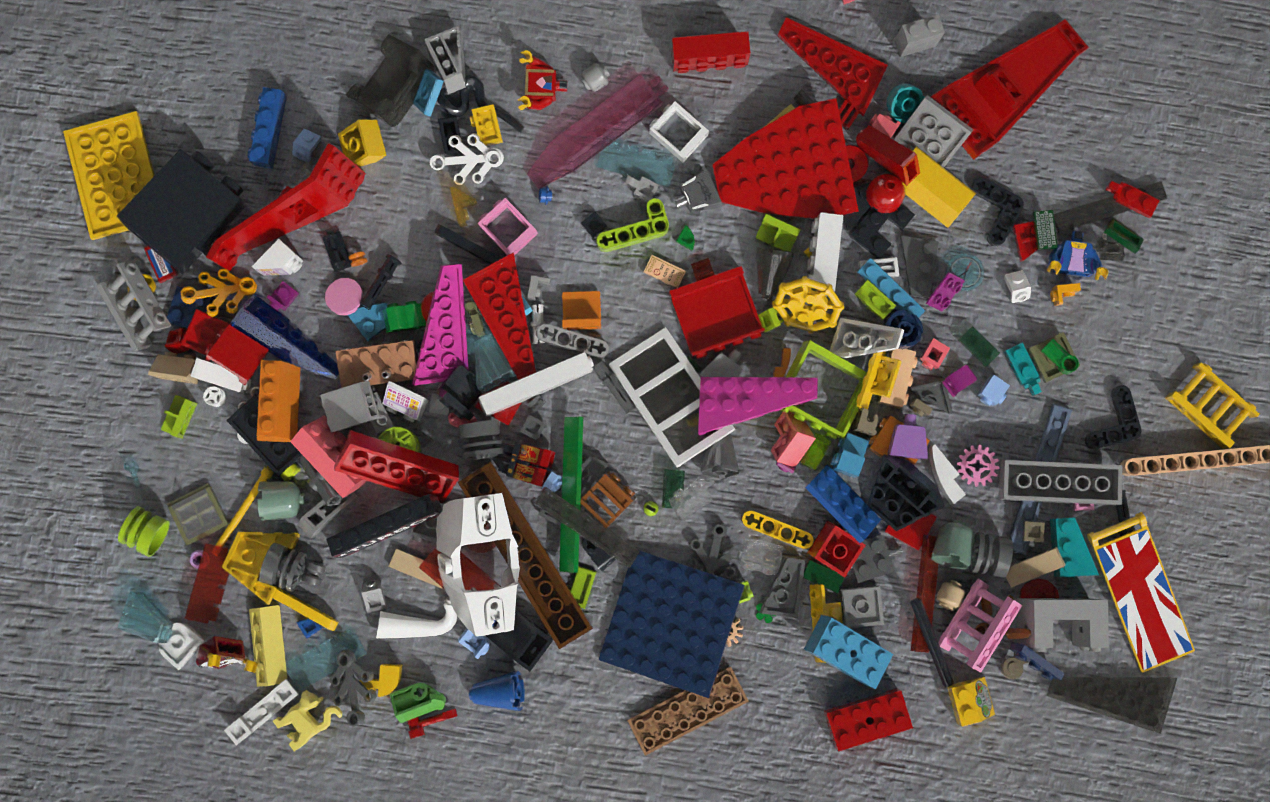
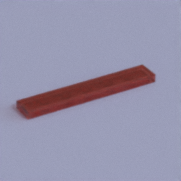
M923 534L916 598L922 600L932 625L939 564L934 562L931 557L937 536ZM914 614L911 651L929 653L928 646Z

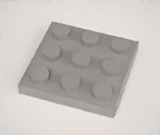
M927 95L894 140L912 151L917 146L938 164L945 167L973 129Z

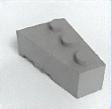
M456 26L424 39L428 54L440 78L444 81L443 85L447 93L451 94L465 88L464 46L460 27Z

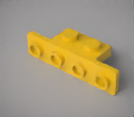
M886 351L873 353L869 360L868 372L863 378L861 393L857 396V407L861 410L863 408L868 409L872 394L887 398L891 397L901 361L885 357Z
M824 584L809 585L813 630L821 615L831 617L843 624L841 602L826 603ZM815 656V662L826 663Z

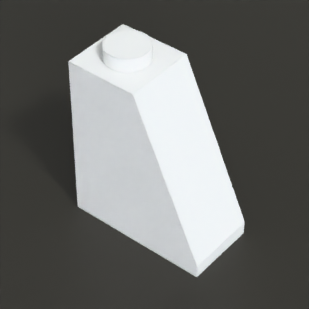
M196 358L191 377L243 394L249 389L251 380L245 386L239 382V377L220 365Z

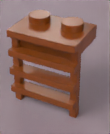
M610 471L605 473L581 498V504L604 525L599 530L601 533L636 499L634 490L628 485L625 487L620 482L622 479L615 472L611 473ZM597 488L619 508L616 514L594 493ZM589 496L612 517L608 522L586 501Z

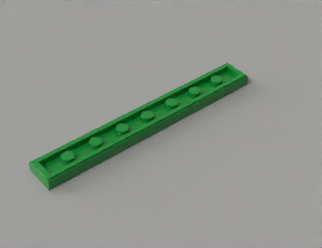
M580 416L564 418L563 502H561V516L563 517H561L559 572L578 573L580 518L577 516L580 517L584 419V417Z

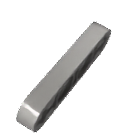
M542 324L536 330V336L542 342L580 353L585 352L593 357H604L609 351V346L605 341L563 328ZM547 328V332L552 334L556 330L557 333L554 336V341H551L553 336L547 335L543 338L540 330ZM560 333L568 335L567 343L562 344L559 342L558 336ZM579 338H583L587 342V346L584 349H580L576 345ZM591 341H593V346L602 344V348L605 349L600 354L594 348H591V352L588 351Z

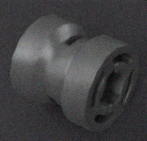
M308 561L306 565L307 571L303 574L301 580L320 586L322 581L321 575L325 573L326 567Z

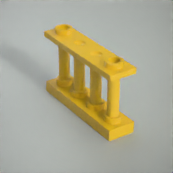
M1202 362L1194 364L1192 368L1197 371V374L1181 392H1170L1165 399L1222 449L1231 448L1235 443L1231 439V434L1247 416L1254 418L1258 417L1260 413L1256 411V407L1252 403L1246 402L1217 377L1209 365ZM1205 378L1212 386L1196 404L1192 405L1187 401V396ZM1217 391H1220L1226 397L1225 401L1211 417L1204 416L1201 413V409ZM1234 404L1241 412L1225 430H1220L1216 426V422Z

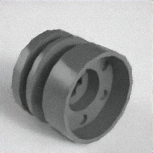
M498 420L473 422L459 426L460 439L469 440L470 442L461 446V448L471 449V452L462 454L463 459L483 460L503 454V448H494L495 445L502 444V441L492 439V436L500 434Z
M977 532L975 534L969 567L970 572L977 573L979 571L980 574H985L989 567L990 576L1005 578L1012 562V539L997 536L993 542L991 534L984 536V533Z
M273 543L264 558L259 579L261 582L274 585L279 579V588L283 589L286 587L287 591L293 592L304 574L307 553L300 552L298 554V550L293 549L287 556L288 547Z

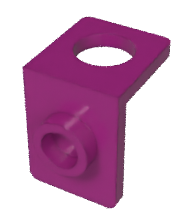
M966 364L947 376L942 383L951 396L955 397L958 392L974 383L977 377Z

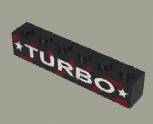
M427 494L327 538L331 556L344 558L438 517L443 511L438 496Z

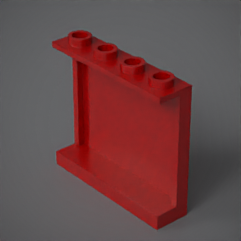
M742 266L669 291L692 358L697 357V359L706 357L708 356L707 352L713 350L715 353L726 349L725 346L730 344L733 346L740 345L747 338L754 340L762 337L761 333L765 329L762 328L743 275Z

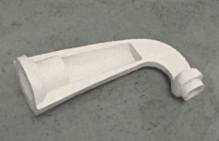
M449 597L444 601L445 616L438 621L380 611L376 638L441 635L452 629L457 621V614L452 608Z

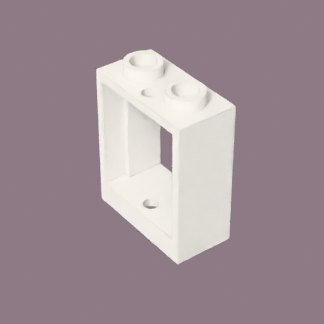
M675 101L672 105L668 104L663 109V115L659 119L656 117L649 125L651 127L650 135L684 163L707 138L709 130ZM674 113L697 132L681 151L658 132Z

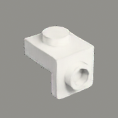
M1024 271L1005 274L1004 280L1011 293V302H1022L1029 299L1031 285Z

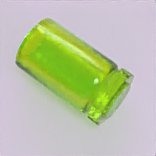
M817 433L814 434L816 439L799 461L816 471L827 452L828 446L832 443L828 438Z

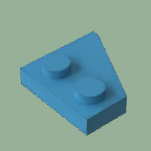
M387 303L372 305L371 310L361 307L348 315L368 342L386 329L382 311L387 308Z

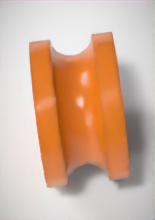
M357 252L348 257L349 260H352V267L363 265L368 261L367 258H364L365 252Z

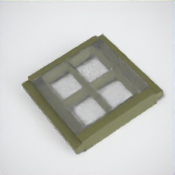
M209 483L167 504L187 546L229 525L226 515Z

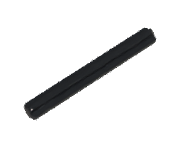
M915 598L910 603L941 682L945 687L952 686L954 681L922 600Z

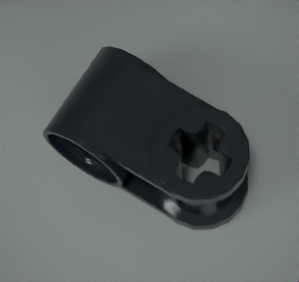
M587 536L582 543L583 549L603 572L616 558L606 546L594 538L595 536ZM587 540L596 541L594 544L595 549L586 548L588 545Z

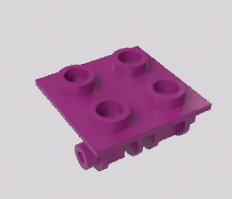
M952 271L948 272L926 304L939 311H943L950 305L954 295L962 289V284L965 280L958 277Z

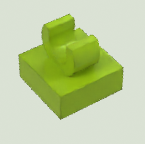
M770 308L758 315L761 325L765 329L764 332L771 331L783 323V319H778V311L774 308Z

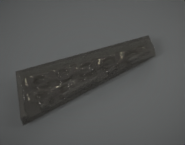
M1063 677L1062 680L1053 678L1047 696L1161 734L1177 677Z

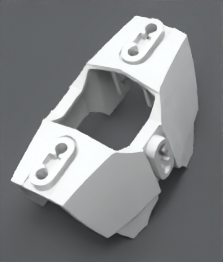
M502 493L455 499L443 505V511L437 517L436 549L441 552L437 556L438 570L453 610L467 629L475 636H486L514 630L516 591L520 566L518 561V545L512 535ZM487 503V508L482 509V505ZM506 539L509 566L502 573L501 587L493 584V590L477 591L474 587L471 588V591L465 590L461 576V546ZM494 620H496L498 624L496 627L493 628L492 624L494 623Z

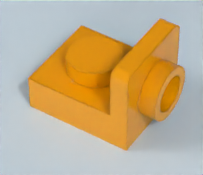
M1080 283L1052 287L1050 298L1054 302V306L1063 304L1062 294L1063 297H1073L1075 293L1081 291Z

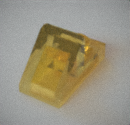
M449 187L458 224L460 227L468 226L467 220H470L468 210L464 208L477 205L478 203L476 199L457 188Z

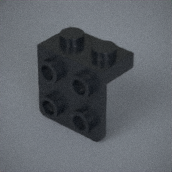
M458 365L437 389L435 394L441 398L439 401L447 408L451 406L454 409L453 413L462 420L464 417L470 421L474 414L469 409L482 395L486 386L464 366Z

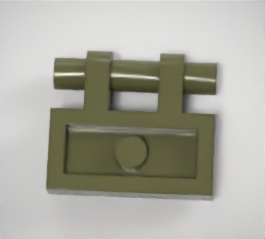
M472 301L467 302L465 310L471 315L472 321L469 322L471 332L477 335L479 339L487 337L478 307Z

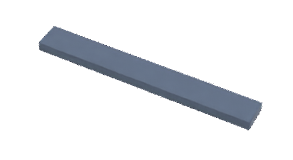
M1052 404L1034 461L1056 462L1072 412L1071 409ZM1021 501L1009 537L1013 541V552L1026 555L1030 541H1022L1023 521L1036 522L1042 502Z

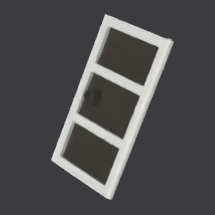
M666 327L609 363V367L676 467H680L735 430L733 425H729L699 436L700 377Z

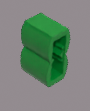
M417 301L406 302L404 306H399L398 303L388 304L387 308L382 311L387 333L421 329L427 324L422 315L421 303H417Z

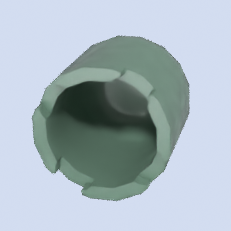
M259 482L258 491H262V499H258V513L261 520L294 518L299 513L300 506L304 505V494H300L299 487L295 483Z
M954 520V522L943 524L940 527L931 557L934 562L941 565L943 562L950 563L951 568L967 569V567H970L975 534L965 525V522Z

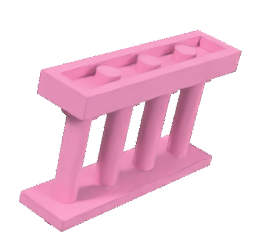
M977 579L971 586L970 592L946 631L940 636L938 643L940 647L947 651L953 647L969 658L966 663L968 666L982 672L1022 605L1010 597H1007L1005 601L1001 600L987 591L988 584ZM982 597L1000 608L994 618L977 608ZM972 614L989 624L985 634L966 624ZM961 631L979 641L974 651L956 641Z

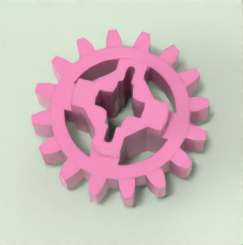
M979 445L978 449L971 446L970 452L967 449L964 450L965 456L959 455L962 462L957 463V465L961 466L958 473L964 474L961 479L967 478V484L970 485L974 482L975 487H978L979 482H981L983 486H986L987 480L992 483L991 477L998 476L995 470L1000 469V467L996 466L995 463L999 462V459L993 458L996 454L995 452L988 453L989 447L982 450V445ZM972 454H975V458L973 460L967 461V459ZM983 454L990 459L991 464L986 463ZM980 460V464L987 466V468L983 467L977 471V468L970 466V464H976ZM966 468H970L973 472V477L967 473ZM986 470H990V473L986 477L981 479L982 473H984Z

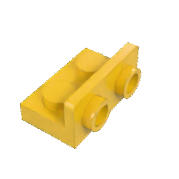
M494 104L471 109L473 114L470 116L471 125L476 127L480 141L486 146L503 143Z

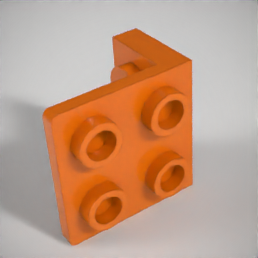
M600 291L562 293L563 329H601Z

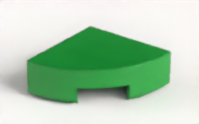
M685 225L676 243L693 251L695 245L694 235L691 229Z

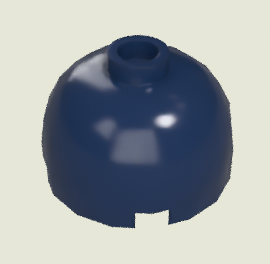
M907 310L896 311L888 317L884 326L904 330L898 349H909L921 340V334L923 333L922 322L914 313L911 315Z

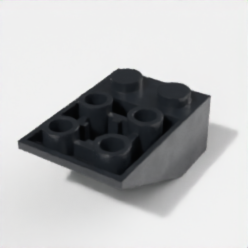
M516 609L514 630L486 635L488 639L529 672L553 642L551 635ZM497 621L493 624V628L497 626Z

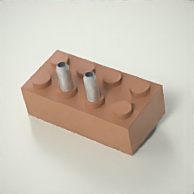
M415 339L336 351L341 388L369 381L370 385L388 383L389 381L412 380L418 361Z

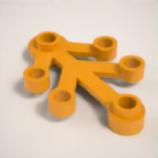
M220 269L218 271L219 280L211 277L207 272H201L198 276L199 283L202 285L209 284L215 288L196 291L195 288L187 286L181 290V299L183 302L191 304L196 299L217 296L211 304L207 305V314L214 317L218 315L219 307L231 293H237L232 300L226 303L227 312L236 313L238 311V304L242 299L256 292L257 284L252 278L244 277L240 279L229 273L227 269ZM229 281L234 285L228 286L222 282Z

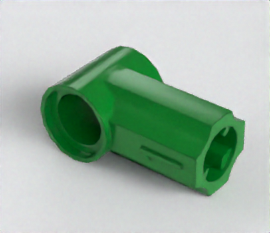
M1054 339L1041 350L1058 367L1062 374H1071L1079 367L1077 357L1070 355ZM1065 360H1069L1072 363V369H1067L1064 366Z

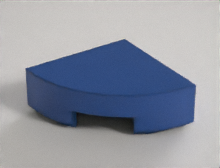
M303 619L296 622L306 639L324 628L311 619Z

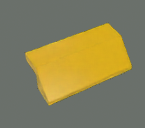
M916 146L913 152L917 154L920 174L907 186L903 183L905 194L948 228L976 193Z

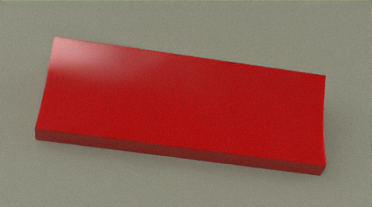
M351 430L334 465V471L418 497H423L427 494L438 496L439 502L442 504L459 480V465Z

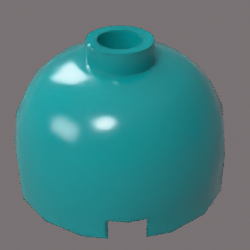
M908 83L900 84L889 92L886 107L889 114L895 120L906 123L925 96H923L921 89Z

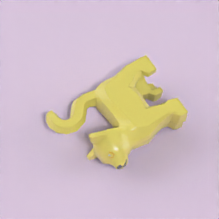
M305 690L301 693L299 703L291 707L284 717L274 719L273 723L277 728L293 724L297 732H291L287 737L292 740L289 745L295 752L307 744L311 737L327 729L331 722V714L334 713L339 718L342 717L341 709L337 706L326 708L323 713V722L319 723L308 710L315 708L324 698H318L314 693Z

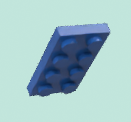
M828 464L805 487L859 543L863 542L881 521L878 515Z

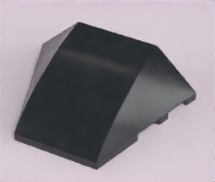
M887 454L883 455L876 483L872 488L867 505L895 531L945 507L938 486L910 461Z

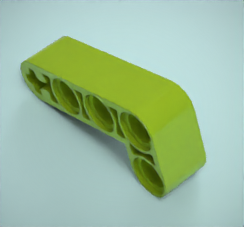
M657 198L648 201L646 206L648 220L600 233L597 237V247L599 250L610 252L665 236L669 229V222L662 201ZM658 205L660 210L654 213L650 211V207ZM657 223H663L665 225V229L659 231L655 228V225ZM645 228L647 234L640 236L637 234V230ZM621 233H626L629 238L626 241H621L618 236ZM605 238L609 241L607 246L602 243Z

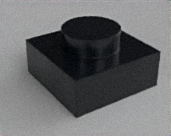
M596 211L581 222L582 227L592 239L607 228L606 223Z

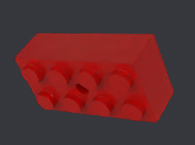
M749 32L672 38L673 72L687 73L689 70L703 72L709 68L724 70L726 67L732 66L737 69L744 68L745 65H748L751 54Z
M898 688L824 711L835 749L838 752L913 729L902 691ZM872 717V721L867 724L866 719Z

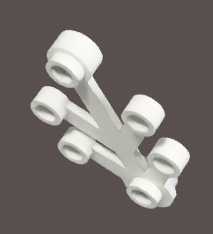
M473 133L468 136L467 141L469 145L476 146L483 153L477 155L461 142V138L458 135H453L449 138L450 146L456 147L465 156L444 157L441 154H436L430 159V166L434 170H441L445 165L466 164L461 172L454 176V182L457 185H462L475 165L485 162L482 168L472 176V180L479 184L484 180L486 173L491 167H498L502 164L504 160L502 151L498 148L490 149L480 141V137L477 134ZM472 136L477 139L476 143L471 141ZM452 138H456L458 144H454ZM492 154H496L498 159L493 160ZM437 158H440L442 160L441 165L437 164ZM479 174L481 176V180H477L475 178V175ZM457 176H461L463 181L459 182Z

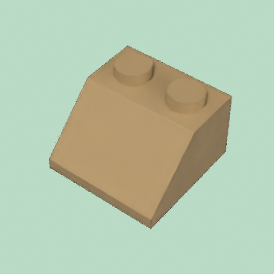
M165 352V355L158 354L148 375L164 380L198 384V379L191 377L196 357L184 355V358L177 357L176 353Z

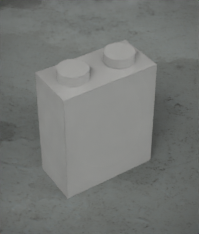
M939 14L901 26L895 38L900 57L937 46L945 33Z
M369 381L359 382L320 395L322 407L327 417V424L331 432L344 430L380 418Z

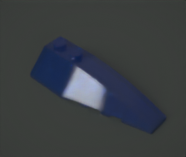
M255 294L240 308L230 323L231 326L267 348L268 352L280 359L332 379H336L339 375L338 364L325 352L320 353L317 344L312 340L307 341L302 336L303 332L299 328L295 330L289 324L290 320Z

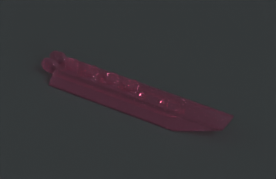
M640 74L552 140L527 173L535 186L540 189V187H544L574 172L662 106L664 103L658 98L665 94L669 88L667 85L662 86L655 93L651 89L661 82L660 76L647 83Z

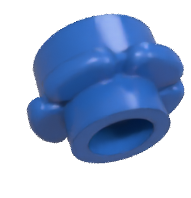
M548 186L545 188L540 187L539 203L547 205L548 201L552 200V190H549Z

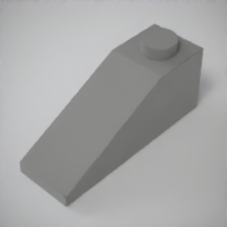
M352 492L332 506H327L324 500H322L301 517L298 526L312 539L353 502L357 495Z

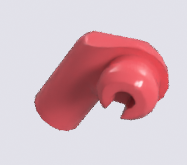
M454 413L448 415L449 423L457 428L463 424L477 422L475 415L470 421L464 417L461 420Z

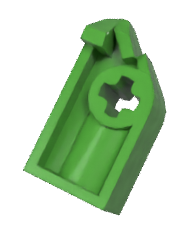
M416 683L389 694L395 717L400 723L437 709L439 711L443 710L446 701L444 694L425 683Z

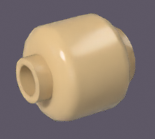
M951 580L950 583L944 582L936 597L939 605L951 611L958 609L965 596V591L961 588L962 584Z

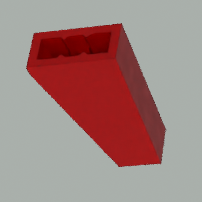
M870 125L858 133L856 137L858 147L892 175L897 176L906 186L920 174L917 154Z

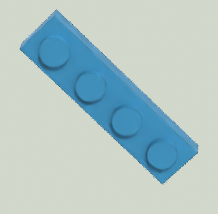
M871 258L857 271L865 281L869 280L896 305L894 308L896 311L907 310L908 313L911 315L914 313L918 318L925 312Z

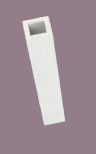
M584 352L482 395L478 398L485 417H488L592 372L594 364L591 357L587 356Z

